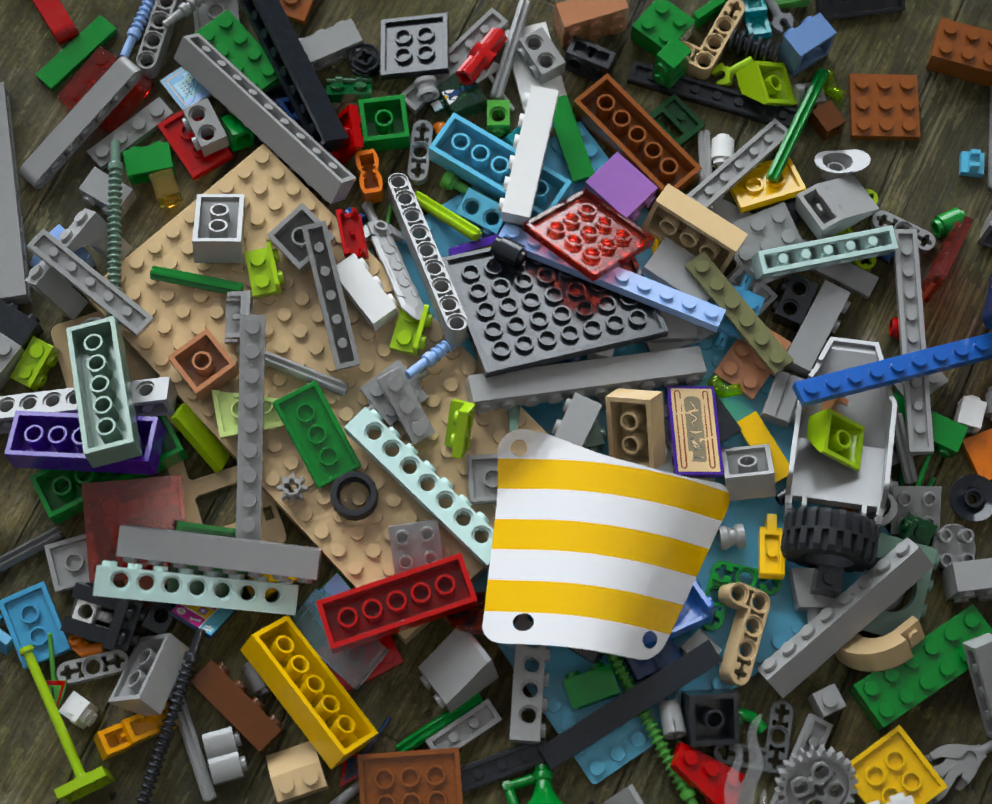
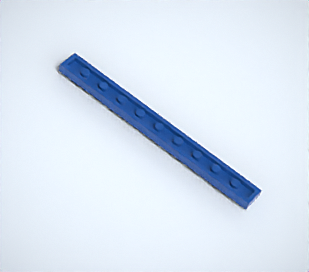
M992 332L796 381L792 388L801 407H806L992 359Z

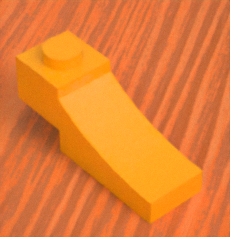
M167 705L160 715L143 716L136 714L123 719L119 724L98 731L93 739L102 760L104 761L124 753L128 749L161 733L160 726L164 725L162 720L166 719L164 713L169 711Z

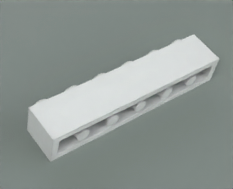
M531 85L530 93H525L523 107H526L525 114L520 113L518 122L521 132L520 135L515 134L513 143L516 153L515 156H510L508 164L511 174L510 177H505L503 185L506 195L505 198H500L498 212H502L501 221L529 227L558 103L559 90Z

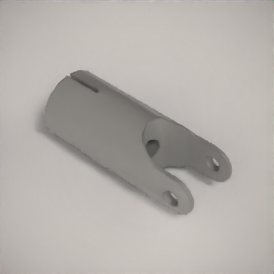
M677 690L674 699H663L658 702L663 735L668 740H674V736L675 739H679L686 735L680 697Z

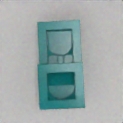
M742 0L745 4L743 18L747 36L753 32L754 40H757L759 36H762V39L771 38L772 31L767 18L768 9L765 0Z

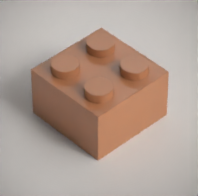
M208 328L168 356L174 369L200 402L210 396L212 390H218L239 375L237 365Z

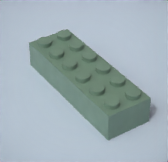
M114 316L66 328L85 457L92 468L142 456L123 333Z

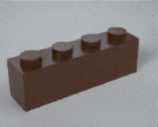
M210 660L190 680L191 683L263 755L284 733L280 729L283 724L273 714L268 717L262 711L265 706L257 697L254 696L250 699L245 694L248 689L239 679L233 682L227 676L230 671L221 661L216 665Z

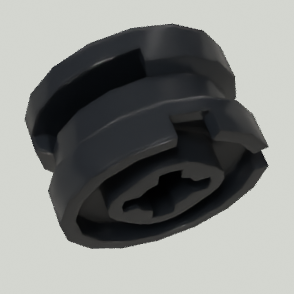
M360 43L351 49L349 54L350 69L355 76L363 75V77L373 78L380 72L381 58L378 48L370 43Z

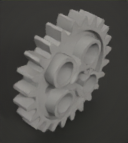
M822 744L818 751L815 750L813 745H810L809 752H805L801 747V755L797 756L792 752L791 757L793 760L791 762L783 760L786 769L778 768V772L782 777L775 778L778 786L774 790L779 795L776 797L779 804H809L815 799H818L815 804H846L847 802H855L851 794L858 793L857 788L854 786L859 783L856 776H854L856 771L851 766L850 760L848 758L844 759L845 756L841 751L836 754L833 747H830L827 752ZM824 766L821 771L815 772L817 767ZM803 781L800 786H794L796 782ZM839 784L836 789L829 790L831 786Z

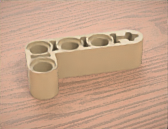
M728 0L701 47L687 41H681L692 50L687 74L700 80H705L711 76L712 71L728 46L735 27L737 26L738 28L742 21L745 4L742 0ZM721 28L726 29L727 32H723V31H721L720 29H721ZM709 46H715L718 49L714 50L711 49ZM699 64H705L708 67H701Z
M737 582L722 585L718 591V598L721 604L736 610L723 655V662H721L719 669L721 682L729 686L743 685L749 681L770 608V598L765 592ZM732 590L735 592V599L732 597ZM753 599L756 601V607L753 605ZM747 622L749 623V626H750L749 631L747 630V627H746ZM740 646H742V648H743V654H742V655H741V653H740Z

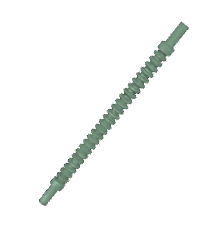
M114 139L111 140V162L108 163V171L110 172L108 174L110 178L108 183L111 184L108 186L110 190L108 192V196H110L108 202L111 204L107 206L110 209L107 212L110 215L107 218L110 222L107 225L110 228L107 231L110 235L107 237L110 241L107 243V246L110 247L107 249V252L110 254L107 256V259L110 260L107 262V266H109L107 272L110 273L107 275V279L122 291L119 287L122 284L119 281L122 278L119 274L122 272L121 268H119L122 265L119 261L122 259L119 255L122 253V250L119 249L122 246L119 242L122 240V237L119 235L122 234L120 230L122 228L120 223L122 221L120 217L122 215V211H120L122 205L120 203L123 200L120 197L123 194L120 191L123 189L121 186L123 181L120 178L123 177L121 173L123 171V163L120 162L121 141Z

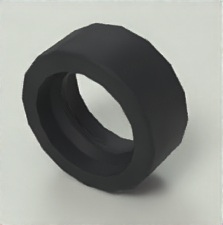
M351 471L344 473L335 480L331 487L330 498L332 505L339 516L347 520L359 521L367 518L374 512L378 504L376 485L368 475L362 472ZM359 482L368 489L369 500L363 508L349 510L341 503L340 492L348 483Z

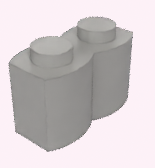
M231 726L202 734L213 784L216 786L244 778V771L248 770L245 755L240 756L238 747L242 746L239 731L234 732Z

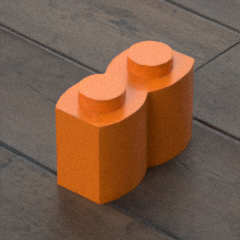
M374 149L357 151L355 160L363 201H371V204L383 202V181L376 151Z

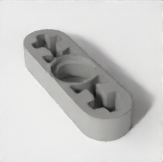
M426 120L417 121L412 128L407 173L409 181L414 185L424 184L428 180L430 160L428 148L433 140V127ZM421 128H426L424 141H420L419 131H421ZM417 148H424L427 154L424 157H417L414 155V151ZM417 164H421V174L417 178L414 173H416Z
M887 211L876 212L870 221L871 229L891 226L892 223L895 224L893 229L900 227L917 229L919 254L929 253L935 245L936 240L931 232ZM881 218L885 220L883 226L878 225ZM922 239L927 240L925 247L921 246Z
M113 650L66 661L58 666L56 675L58 680H68L66 685H75L122 674L129 661V656L122 650ZM116 656L125 659V662L121 663L120 668L112 664L107 666L109 671H106L104 658H106L108 663L116 661ZM91 661H98L100 663V670L96 674H89L87 671V666ZM82 664L81 670L84 674V677H81V674L79 672L72 674L70 680L66 676H63V673L67 672L68 667H70L71 670L76 671L80 670V667L78 665Z

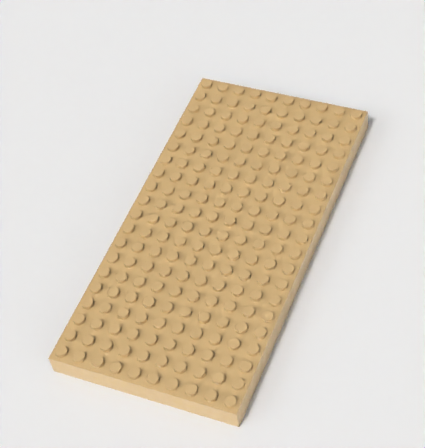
M264 143L203 193L245 194L244 252L266 248V242H271L267 234L301 203H304L320 221L326 220L327 229L335 236L337 244L332 249L336 265L345 259L337 218ZM195 200L121 261L122 265L119 268H121L122 272L119 274L122 278L119 281L122 284L119 287L125 295L154 317V321L139 338L121 324L119 326L125 342L158 377L170 376L177 390V398L182 403H187L237 462L238 435L220 438L212 394L200 402L168 359L170 354L208 328L235 362L239 370L240 355L236 353L238 344L224 343L227 294L152 280L150 278L152 266L165 267L241 282L244 284V291H251L253 296L244 252L243 263H194L192 238L196 208ZM278 250L281 262L276 263L278 271H283L285 284L281 285L282 293L258 299L253 297V314L266 315L265 351L349 384L346 396H340L321 388L345 433L344 427L365 406L369 407L366 397L360 391V387L398 359L406 369H409L422 359L421 356L425 352L430 351L431 348H435L436 344H440L442 340H445V336L439 322L433 317L431 327H426L424 335L427 336L425 349H420L418 357L390 350L401 306L383 265L368 250L369 259H365L370 268L368 271L372 277L377 276L384 285V288H382L387 295L391 294L398 303V315L374 332L343 292L360 365L336 371L312 269L310 268L302 275ZM86 296L89 303L101 316L107 318L106 314L108 313ZM460 345L456 349H452L451 353H447L445 357L441 356V360L437 361L432 367H426L430 374L419 381L420 387L428 396V400L422 403L421 407L435 433L411 445L418 451L417 456L423 462L427 460L435 467L436 471L434 473L440 479L445 477L454 486L452 490L458 496L462 494L469 500L467 455L498 454V445L510 430L508 410L499 408L492 409L487 413H478L476 411L474 412L469 450L461 459L452 457L453 448L445 446L450 402L452 399L468 402L464 386L467 376L483 374L480 364ZM265 366L264 397L281 398L308 384V382ZM239 375L218 390L239 393ZM520 406L517 430L528 429L548 434ZM382 420L381 422H382L387 428H389V427L387 426V424L384 422V420ZM398 421L392 427L401 435L399 439L406 445L410 442L399 424L400 421ZM280 427L264 430L262 490L316 548H322L323 556L342 574L353 588L395 575L388 526L434 520V518L346 433L345 435L362 465L361 468L355 471L368 475L374 481L378 492V504L371 515L359 521L347 520L339 516L330 498L333 483L319 490L317 489L286 428ZM372 430L368 433V437L372 440L379 439L381 432ZM516 440L511 444V452L516 453V456H523L527 452V444L523 440ZM389 447L385 453L390 457L398 455L399 450L396 447ZM406 464L403 467V471L407 474H413L417 470L413 464ZM292 472H294L297 479L304 477L305 482L302 486H307L309 489L308 492H303L304 501L296 500L294 505L291 504L288 498L282 501L280 497L284 492L277 490V486L283 484L281 477H291ZM424 481L420 485L424 491H431L435 487L431 481ZM359 482L348 483L340 492V501L349 510L361 509L369 500L368 489ZM292 485V488L289 489L290 493H294V489L297 488L296 485ZM442 498L438 504L446 509L452 506V501L449 498ZM497 504L471 505L470 507L476 513L480 511L489 519L488 525L494 530ZM460 515L456 518L457 523L461 526H466L470 523V519L466 515ZM439 524L443 558L462 553L471 583L473 584L489 567L486 569ZM478 532L474 535V539L478 543H485L488 540V536L484 532ZM430 622L396 634L407 644Z

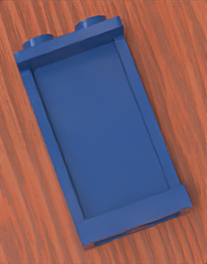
M697 578L668 640L712 621L713 610L715 609L713 600L710 596L704 594ZM648 631L643 636V645L648 649L654 647L657 643V636L654 632Z

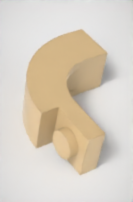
M911 616L891 633L882 637L866 638L856 634L835 654L840 662L855 670L868 672L887 670L913 657L911 648L923 640L925 635L919 620Z

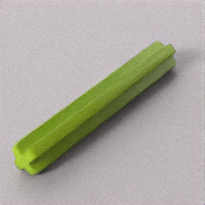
M416 191L414 193L421 209L472 241H478L482 236L480 228L422 192Z

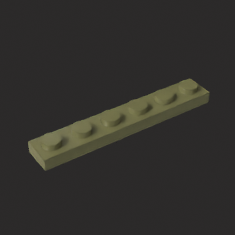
M705 252L685 265V269L716 306L726 309L725 318L773 376H776L793 363L794 359Z

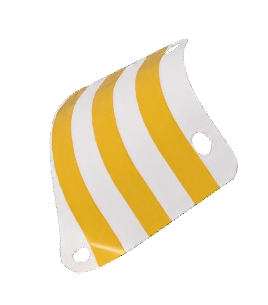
M518 429L509 432L501 439L498 445L497 506L482 624L484 634L489 640L498 643L571 647L639 660L654 657L663 649L728 510L730 494L726 486L716 482L685 477L616 459L577 446L555 436L533 430ZM523 440L527 444V452L523 456L512 454L510 447L514 441ZM525 613L532 616L534 619L532 628L527 631L515 629L513 620L517 615ZM648 631L654 632L657 636V643L651 649L643 645V636Z

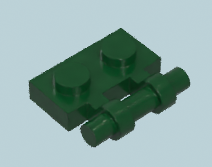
M336 75V78H327L326 93L330 102L349 103L358 102L359 99L372 98V77L356 75V77L343 78V75Z

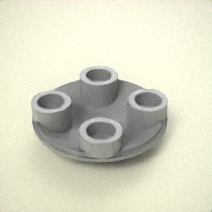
M947 524L936 532L932 548L938 549L936 555L939 556L938 565L941 568L945 569L952 562L975 560L976 545L974 533L971 529L959 524Z

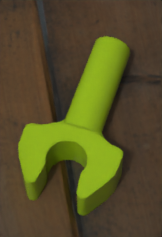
M750 56L731 67L725 66L723 63L718 64L712 71V74L716 77L725 73V77L717 81L716 84L723 87L732 85V78L735 73L752 63V57Z

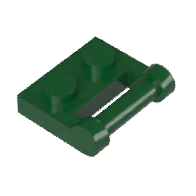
M675 93L649 114L681 147L694 138L700 130L705 129V124ZM663 116L681 137L677 139L658 118Z

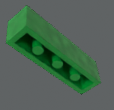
M893 393L897 402V413L903 414L906 426L904 398ZM931 411L934 451L942 458L952 459L958 453L969 427Z

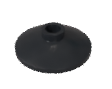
M968 474L957 479L949 493V501L953 511L960 518L970 522H980L989 518L992 515V483L987 478L977 474ZM968 496L975 498L974 504L968 502Z

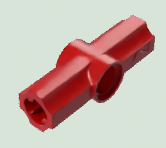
M499 27L492 28L481 42H476L470 50L467 59L456 72L460 83L465 86H472L481 73L490 68L498 52L508 40L505 31Z

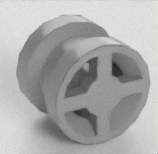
M425 75L414 81L415 88L418 89L416 94L418 101L431 102L439 98L440 94L436 88L437 80L435 76Z

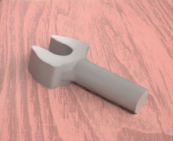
M765 0L773 15V21L770 23L771 29L781 34L783 28L780 25V20L785 22L788 29L792 28V14L781 12L775 0Z

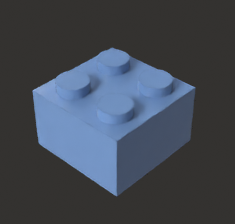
M821 13L814 17L809 16L802 21L800 26L795 29L792 27L783 34L777 58L781 63L785 64L788 72L794 77L829 54L837 32Z

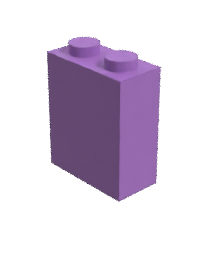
M618 152L585 182L584 192L615 220H618L623 227L629 222L633 224L640 217L641 211L645 207L650 208L655 203L658 190L656 185Z

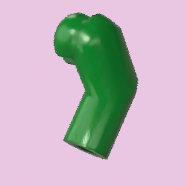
M739 708V725L746 721L758 735L768 727L754 711Z

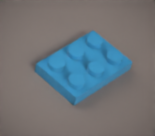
M45 581L0 600V610L9 633L13 638L14 646L24 670L29 668L24 656H20L19 650L27 645L34 646L35 651L33 653L38 664L49 660L48 633L53 634L54 657L72 650L71 645L68 643L66 632L60 631L62 622Z

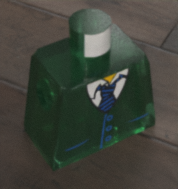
M456 72L437 86L440 96L438 100L429 104L435 116L446 111L449 117L454 112L465 118L487 110V99L476 81L472 86H465L459 82Z

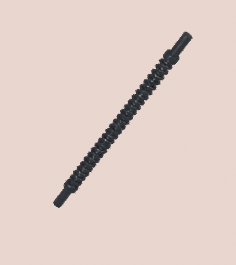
M196 628L189 651H186L183 659L185 663L181 664L183 667L182 670H179L181 675L176 678L178 684L174 685L176 690L171 692L174 695L173 698L169 699L171 705H167L169 711L164 713L166 719L162 720L164 723L163 726H160L162 731L157 734L159 740L155 741L157 746L152 748L154 754L150 755L152 761L148 762V765H150L149 769H145L147 775L143 776L145 781L140 784L142 786V790H138L140 796L135 798L137 804L151 803L149 797H153L151 791L156 789L154 783L158 782L156 776L160 775L158 770L163 768L161 762L165 761L163 756L168 753L166 747H170L168 741L172 740L170 735L175 733L173 727L177 726L175 720L180 718L178 712H182L180 706L184 705L182 700L187 697L185 691H189V688H187V685L191 684L189 679L194 677L192 671L196 670L194 665L198 664L200 659L198 653L206 633L204 629Z

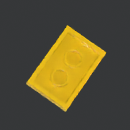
M790 157L776 183L766 179V175L773 160L760 163L730 190L740 213L794 198L797 194L806 190Z

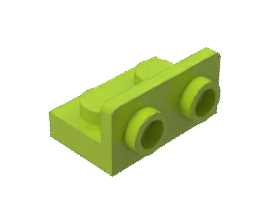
M266 242V248L244 252L254 299L281 294V285L285 284L283 271H278L276 264L281 262L278 248L273 249L271 242Z
M424 305L420 320L414 319L400 308L390 344L391 351L418 357L420 349H425L427 336L424 335L426 327H431L433 314L430 313V305Z
M33 336L10 378L37 392L46 383L47 373L50 368L54 367L58 362L60 350Z
M452 399L450 402L444 444L453 448L452 457L461 459L469 450L476 404Z

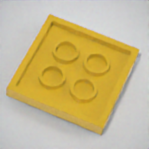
M900 724L850 761L851 766L856 771L854 776L859 781V783L854 785L858 790L856 794L864 804L879 800L880 804L890 802V796L904 792L905 797L912 795L915 804H926L948 787Z

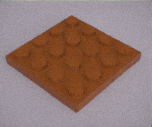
M459 747L357 755L360 804H463Z

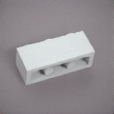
M353 253L336 265L343 292L374 332L398 315L397 301L391 294L387 295L382 289L384 285L377 276L372 277L368 271L370 268L362 257L358 259Z

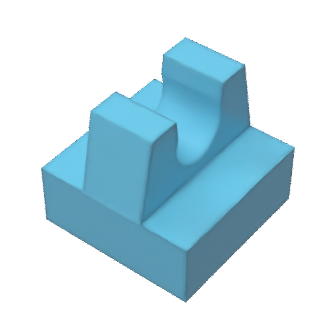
M978 149L961 151L959 157V176L982 178L984 175L985 153H981V150Z

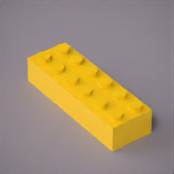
M288 615L252 634L240 649L330 769H333L365 748L378 734V731Z

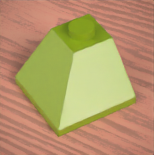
M753 61L735 73L738 86L743 95L764 105H797L784 63Z
M830 408L809 416L806 438L820 453L855 471L860 470L865 427Z

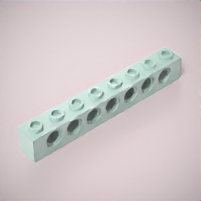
M365 406L344 427L345 433L434 519H438V523L487 569L490 565L494 532L488 525L489 519L480 511L476 513L470 507L472 505L471 502L464 495L458 496L452 490L454 486L445 477L440 479L434 473L436 471L435 467L427 460L423 462L417 456L418 451L410 443L405 445L399 439L401 435L392 426L387 428L381 422L383 418L376 410L372 409L370 411ZM372 430H378L381 432V437L372 440L368 437V433ZM389 447H396L399 453L394 457L386 455L385 451ZM406 464H413L417 470L413 474H407L403 471V467ZM424 481H431L435 487L431 491H424L420 485ZM442 498H449L452 501V506L445 509L440 507L438 502ZM460 515H466L469 517L470 523L466 526H461L457 523L456 518ZM478 532H484L488 536V540L485 543H478L474 539V535Z
M102 560V565H96L93 596L296 615L299 585L293 584V579H287V581L278 580L277 583L268 582L269 577L265 576L262 578L253 577V580L243 579L244 574H229L228 578L218 577L219 572L204 571L203 575L193 574L194 569L179 568L178 572H168V567L153 565V570L143 569V564L128 563L127 567H118V562ZM117 573L127 575L128 583L125 586L118 587L114 584L113 578ZM144 575L151 576L154 581L153 586L147 590L139 586V579ZM169 578H175L179 582L178 589L174 592H168L164 588V583ZM199 580L203 583L204 589L200 594H192L190 592V584L193 581ZM219 583H226L228 585L229 591L224 597H218L215 594V587ZM246 585L253 588V596L249 599H242L240 596L241 588ZM269 588H275L278 591V597L273 602H268L265 599V592Z

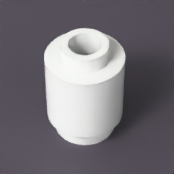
M722 133L712 138L711 161L716 169L734 154L735 140L728 134Z

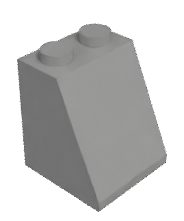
M459 625L418 667L422 674L419 679L427 690L432 688L436 693L433 698L441 709L446 707L450 713L499 678L492 659L467 627Z

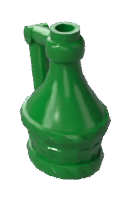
M548 764L536 765L533 775L528 774L512 781L506 780L502 784L508 804H519L514 790L533 783L536 784L531 799L526 804H564L553 790L551 784L553 772Z

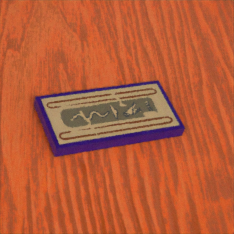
M667 386L665 391L673 474L690 478H722L724 473L714 386Z

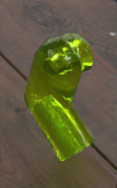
M826 69L829 71V76L823 90L840 101L845 91L835 85V72L832 69Z
M713 375L709 378L707 385L714 386L718 397L724 399L742 395L740 383L726 386L718 375Z

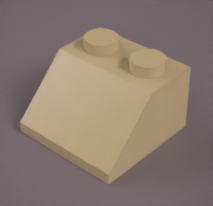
M310 741L266 756L271 782L279 804H285L329 789L318 751Z

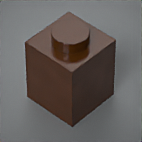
M829 100L824 104L821 102L813 107L808 122L824 142L841 132L846 120L833 102Z

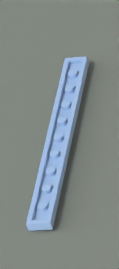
M506 222L498 235L502 238L506 236L525 245L527 257L711 331L717 332L726 309Z

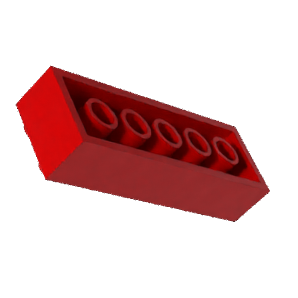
M458 553L318 600L316 604L333 654L478 606V600L462 553Z

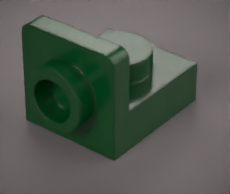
M909 512L908 516L904 517L900 522L899 535L903 539L908 537L915 543L928 546L938 526Z

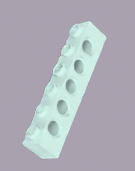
M893 225L762 250L754 254L751 260L756 280L888 255L895 251L898 245Z

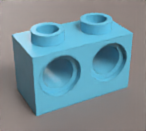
M468 188L456 213L462 215V218L472 224L475 222L482 226L481 231L490 236L494 235V233L499 234L506 223L501 221L502 212H498V202ZM477 202L479 210L476 214L471 215L468 210L469 205ZM497 213L499 215V222L492 226L489 223V216Z

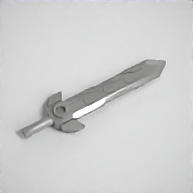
M365 201L361 205L369 221L367 226H363L365 240L372 242L402 310L414 319L420 320L424 305L394 241L403 242L404 237L391 224L388 225L387 222L378 220L371 201Z

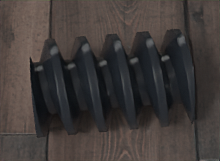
M736 26L728 43V54L731 55L736 50L737 58H740L744 53V59L751 56L753 61L770 62L778 43L770 47L771 40L768 39L762 44V36H759L755 41L753 32L748 37H745L746 29H743L738 34Z

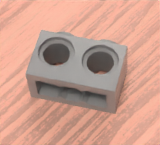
M543 27L519 39L517 53L523 62H527L531 76L534 79H538L541 85L565 73L566 62ZM535 46V47H538L539 49H537V50H532V49H530V47ZM542 64H548V65H550L551 67H549V68H544V67H542L541 65H542Z
M208 98L182 109L185 118L181 119L187 132L192 131L194 135L191 138L193 145L197 151L201 149L204 157L230 146L227 135ZM197 117H204L201 121H194ZM209 135L214 136V137H213L212 139H210V140H204V138H205L206 136H209Z

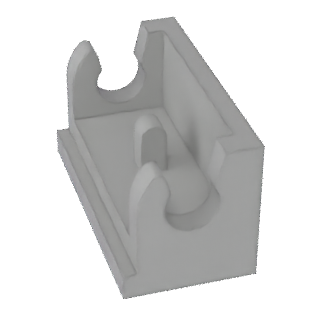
M251 291L227 292L225 344H239L240 314H253V296Z

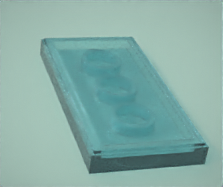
M316 588L291 620L320 658L354 689L358 690L389 650L378 640H374L333 654L316 601L327 598V596Z

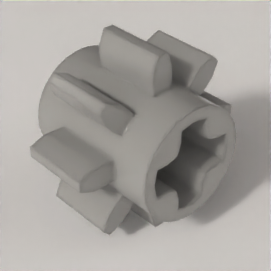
M292 472L291 477L285 478L282 476L283 484L277 486L278 491L284 492L280 497L281 500L285 501L288 498L292 505H294L296 500L304 501L303 492L309 491L307 486H302L305 478L300 477L297 479L294 472ZM292 485H296L297 487L296 489H294V493L289 492V489L292 488Z

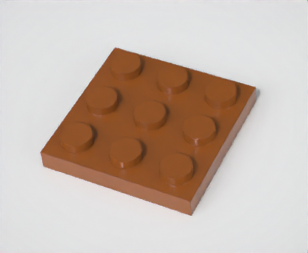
M849 74L850 139L918 141L920 139L917 75Z

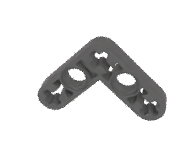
M779 700L770 707L764 748L746 744L716 745L713 749L714 759L731 767L769 774L779 773L778 768L784 769L786 767L783 760H787L793 719L792 706L784 700ZM780 706H783V710L787 712V715H784L781 724H786V727L772 725V722H778L779 714L775 713V710L779 709ZM774 730H779L784 734L785 739L782 744H776L772 741L771 733ZM726 746L728 752L736 753V748H739L738 763L734 762L736 758L734 756H728L726 760H723L722 755L718 754V750H722ZM769 746L774 749L783 748V753L777 752V761H781V765L776 766L775 769L772 768L771 763H768V759H772L774 756V750L769 751ZM747 750L753 751L756 755V762L752 765L746 764L743 760V753Z

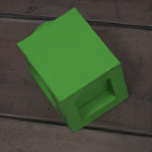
M487 100V132L495 137H503L510 133V100ZM496 117H500L503 119V121L496 122L493 119Z

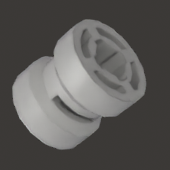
M735 524L732 530L726 526L719 527L717 540L720 551L728 550L733 545L737 549L746 547L743 524Z

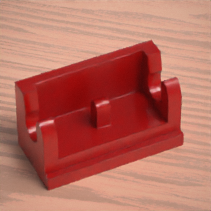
M353 207L350 213H344L343 209L335 210L345 259L353 253L358 259L361 257L364 260L369 259L361 214H358L357 208Z

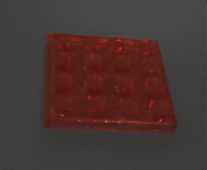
M586 188L524 222L522 229L592 282L653 246L655 237Z
M182 475L81 483L89 583H94L96 565H102V560L118 562V567H127L128 563H135L125 562L123 557L116 556L121 525L126 524L176 531L177 521L186 522ZM138 559L137 564H143V569L153 570V565L148 564V560ZM163 562L162 566L168 567L169 572L171 562ZM117 573L113 581L128 580V577L124 573ZM144 575L141 578H148L151 576Z

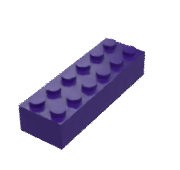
M16 410L4 455L14 468L157 475L166 430L158 417L136 416L142 456L92 468L83 452L78 413Z

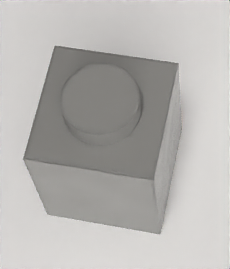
M835 683L813 693L807 698L816 716L822 719L846 706Z

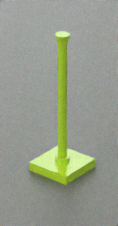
M27 645L19 650L20 656L25 658L76 776L74 780L54 789L57 799L70 804L114 782L115 778L112 772L103 766L85 773L33 653L35 651L34 646Z

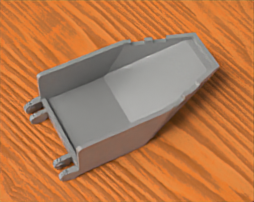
M830 337L808 378L884 360L879 342ZM892 385L845 396L849 400L848 405L839 404L836 406V410L843 413V416L865 427L859 471H855L820 453L806 438L809 416L820 412L823 402L806 407H801L799 401L797 402L784 502L785 516L792 510V501L802 502L801 507H806L807 503L861 510L862 516H866L867 511L876 512L874 521L880 529L890 486L897 402L891 390Z

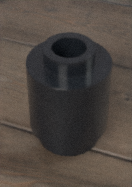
M497 236L490 249V253L494 255V258L513 267H517L518 264L522 265L527 257L525 245L506 236L503 238Z

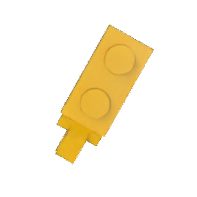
M767 514L764 520V527L760 526L759 578L783 580L785 577V558L780 550L783 531L782 528H777V514Z

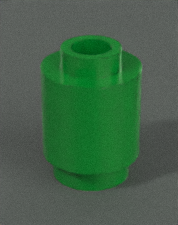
M953 208L936 216L931 221V229L936 237L945 238L965 229L968 219L963 210Z

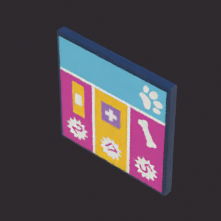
M176 604L169 611V615L192 629L201 628L206 630L205 637L209 639L236 613L234 609Z

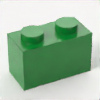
M675 36L657 53L652 73L654 80L659 85H664L668 89L687 72L692 52L690 48Z
M155 142L144 147L134 146L123 151L127 177L131 185L177 176L169 142Z
M603 662L590 666V671L580 674L578 670L565 675L566 679L562 681V686L572 712L619 696L621 692L610 664L604 666Z

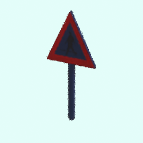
M391 717L385 719L378 729V734L361 754H368L391 721ZM358 753L344 761L339 788L359 778Z

